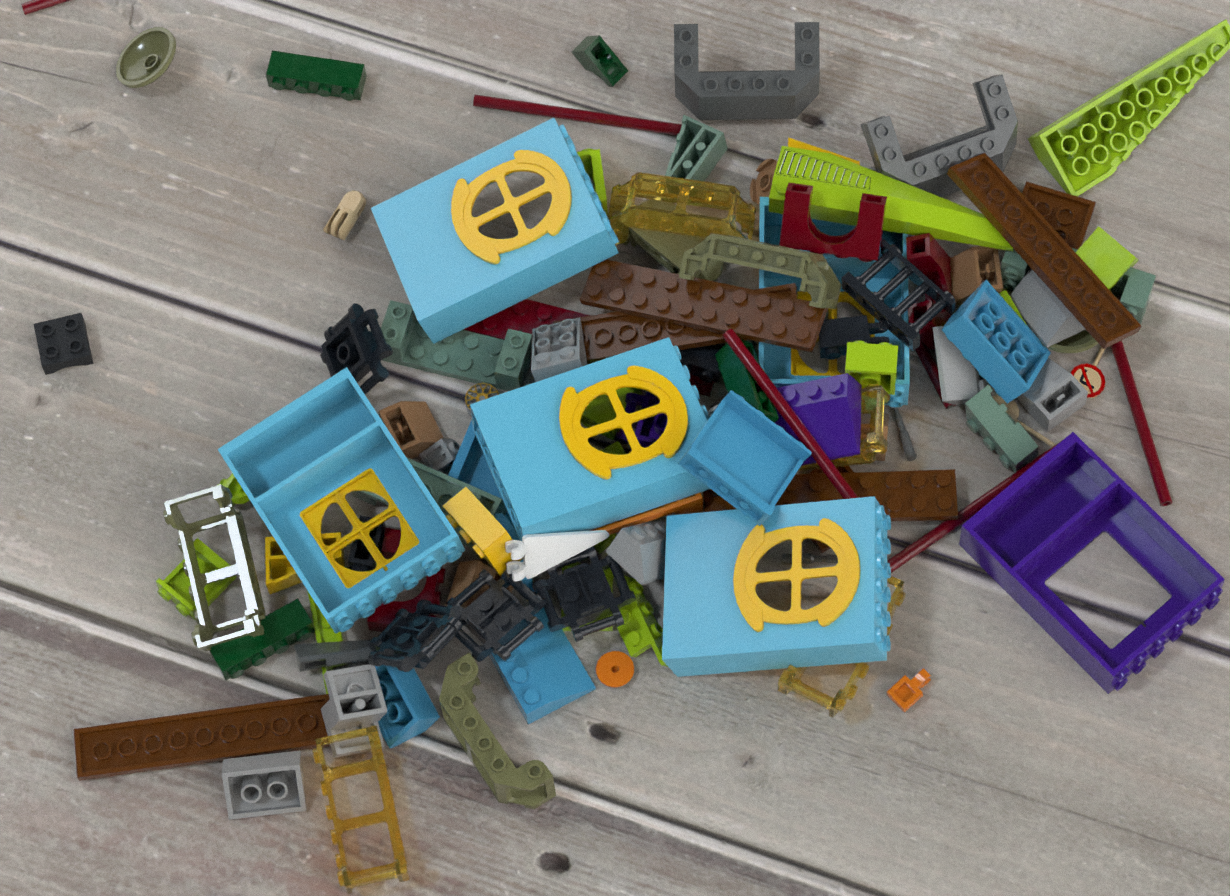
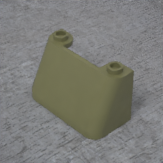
M657 193L623 213L616 220L617 238L625 246L630 241L633 247L640 246L668 269L670 273L680 274L684 252L694 248L711 234L677 207L667 194Z

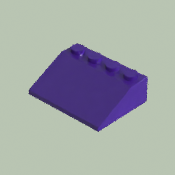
M845 373L777 388L830 460L860 454L862 385L851 375ZM776 409L779 419L775 424L781 426L785 432L797 441H800ZM810 455L802 465L816 463V461Z

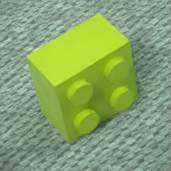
M864 341L847 342L845 373L851 375L862 385L863 393L895 395L898 346L886 342L879 344H867Z

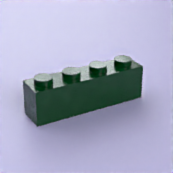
M273 50L266 72L268 86L276 90L287 89L301 94L314 93L322 97H341L348 101L353 99L361 100L367 77L364 64Z
M741 339L760 365L753 344ZM727 343L715 354L728 393L732 390L742 396L746 402L764 413L768 419L775 423L779 419L775 406Z
M298 598L266 615L265 619L260 620L261 626L264 628V634L256 637L244 636L211 646L210 654L225 681L230 678H238L244 673V670L252 666H259L268 657L274 654H281L297 641L303 642L311 637L315 629Z

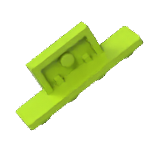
M625 576L630 591H633L636 597L635 602L619 608L624 625L617 628L631 657H637L652 647L660 665L668 667L662 660L663 628L653 615L654 609L643 594V586L636 579Z

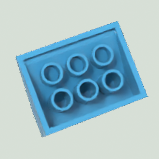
M987 280L980 284L942 328L947 339L954 343L962 352L963 357L971 362L978 370L980 376L987 380L994 388L996 394L1002 397L1007 404L1029 390L1051 354Z
M544 608L534 615L542 622L544 628L539 633H533L517 647L507 661H504L498 655L495 656L493 653L489 655L528 725L596 689L563 630L554 632L549 630L547 625L548 618Z

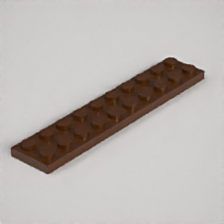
M986 153L949 168L947 175L1103 349L1139 332L1142 327L1140 323Z
M607 259L592 266L580 297L581 304L720 334H724L732 328L739 338L811 353L814 350L828 308L809 306L810 301L695 277L694 280L679 278V274Z
M795 283L754 289L798 299ZM621 312L580 317L587 365L668 337L672 345H677L679 350L727 343L722 336L723 334ZM563 320L554 321L553 324L559 323V322H561V321H563Z
M955 469L840 473L858 498L875 496L879 504L883 505L886 515L890 516L891 522L958 520ZM825 473L795 474L775 506L841 500L843 498ZM712 489L703 491L704 512L736 509Z
M329 694L74 729L77 778L79 781L219 762L223 761V759L330 746L321 708L330 700Z

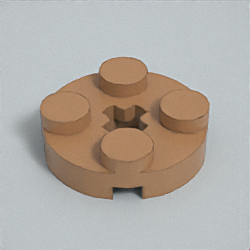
M771 158L764 160L756 169L759 172L757 179L752 178L750 197L758 205H760V197H769L777 160Z

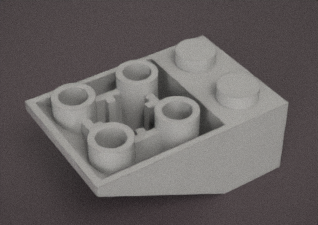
M580 317L565 319L559 323L541 325L538 328L532 329L531 372L535 382L587 365Z
M1048 358L1029 390L1016 399L1042 428L1049 432L1086 404L1088 391L1071 373Z

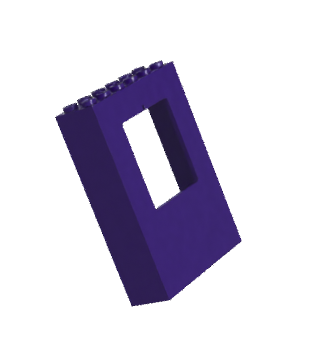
M1074 432L1069 434L966 521L961 528L959 545L1107 694L1114 689L1120 690L1128 682L1127 677L1132 673L1136 675L1141 672L1146 666L1145 662L1151 656L1154 659L1164 651V645L1167 642H1175L1183 634V628L1188 624L1193 626L1202 617L1201 613L1206 608L1208 610L1213 609L1220 601L1218 597L1223 592L1222 586L1225 579ZM1103 532L1108 533L1171 595L1167 602L1143 622L1146 627L1140 624L1114 648H1109L1045 585V581Z

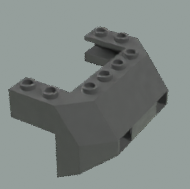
M794 22L795 70L699 71L698 24H674L675 97L699 120L796 119L819 95V22Z
M993 75L972 83L986 123L985 126L912 153L902 154L890 116H881L860 124L874 166L868 169L939 197H944L961 190L947 175L949 168L980 154L986 153L997 167L1004 172L1017 144L1018 120L1003 75Z

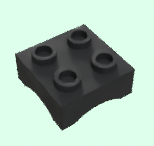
M82 313L34 324L41 365L45 375L71 366L94 364Z

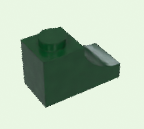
M600 35L587 36L572 51V54L585 70L596 74L608 87H613L628 72V69Z

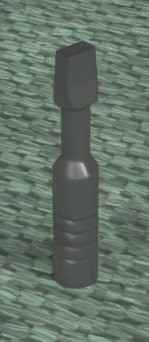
M895 408L894 413L900 431L899 437L907 461H913L917 457L910 435L905 429L903 418L898 408Z
M782 554V564H792V554ZM802 554V564H811L813 562L838 563L837 555L827 554L826 556Z

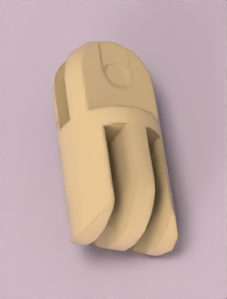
M352 190L344 195L323 229L325 233L341 240L346 239L366 206L365 197L361 192Z

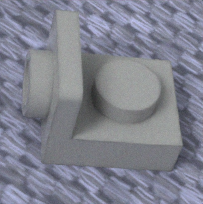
M441 438L419 455L426 466L441 472L454 463L460 445L453 439Z

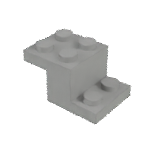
M367 664L326 671L324 679L330 700L321 708L333 757L382 749L384 742L378 721L388 711L375 666Z

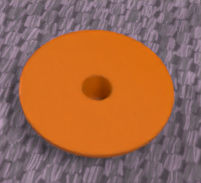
M607 652L598 660L596 674L604 685L614 688L621 687L632 679L634 664L631 658L623 652Z

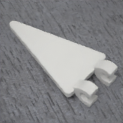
M606 530L527 534L522 537V541L505 542V549L507 553L511 552V559L519 560L523 557V562L512 561L507 563V573H512L513 581H520L525 577L531 579L607 539L609 533Z

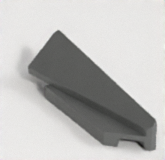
M370 640L294 645L299 670L302 672L325 667L326 671L367 665L369 664L368 656L372 651L368 646Z

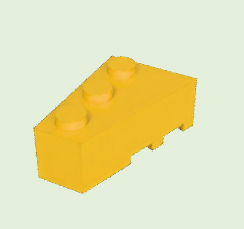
M467 487L463 488L443 505V508L448 513L445 517L454 529L457 526L461 529L458 533L467 544L472 542L474 545L472 548L481 559L485 557L500 576L507 570V563L523 559V557L519 560L511 559V552H506L505 542L513 539Z
M341 532L322 533V540L326 546L342 538ZM265 537L266 587L269 594L302 583L274 537ZM344 548L335 553L333 557L343 567L345 566Z

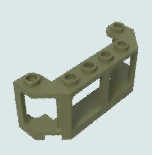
M714 233L683 254L679 278L694 280L695 277L715 281L722 273L724 262L802 278L799 291L808 292L811 295L812 301H810L809 306L837 308L841 283L825 257L821 254Z
M221 484L165 501L166 510L163 511L166 523L168 525L171 524L179 532L178 546L185 557L183 568L191 583L189 594L191 599L195 601L197 609L194 611V615L198 625L194 626L191 636L194 645L204 651L211 650V646L244 636L256 637L264 634V628L261 626L260 620L265 619L266 615L243 516L240 510L233 508V496L229 488ZM213 494L214 500L219 504L221 514L193 523H187L177 505ZM227 524L237 564L201 574L193 543V535ZM239 575L247 610L244 611L245 617L213 625L204 587L207 584ZM244 625L245 630L212 639L214 634Z
M469 652L447 666L439 697L443 719L499 803L508 804L509 802L524 805L525 808L536 809L556 796L553 775L547 766L539 760H531L516 769L473 705V702L476 701V696L472 692L473 686H478L481 683L477 677L478 665Z

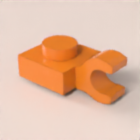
M924 668L911 680L904 675L886 694L905 713L923 696L920 688H923L931 681V675Z

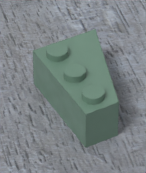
M683 115L682 127L677 135L675 150L671 154L664 178L669 194L689 203L728 148L723 132Z
M987 385L965 403L966 425L974 434L978 432L984 438L982 441L991 452L995 450L1000 456L999 460L1006 469L1011 468L1014 472H1017L1039 455L1038 445L1019 422L1016 423L1007 414L1008 408L1004 403L999 405L991 396L993 390Z

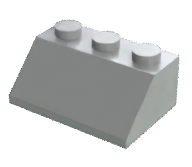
M1033 270L1027 272L1010 295L1025 323L1046 348L1085 330L1082 324Z
M944 326L933 327L942 402L958 406L965 405L968 400L988 385L987 381L980 376L978 370L971 362L963 357L962 352L954 343L947 339L942 331Z
M657 519L622 528L606 550V553L641 585L665 579L666 523Z
M301 751L223 759L222 779L229 820L307 811Z

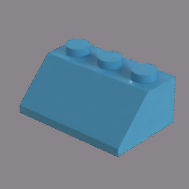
M386 665L375 666L388 711L378 721V724L388 747L394 748L425 732L440 716L414 667L409 672L399 671L396 667Z

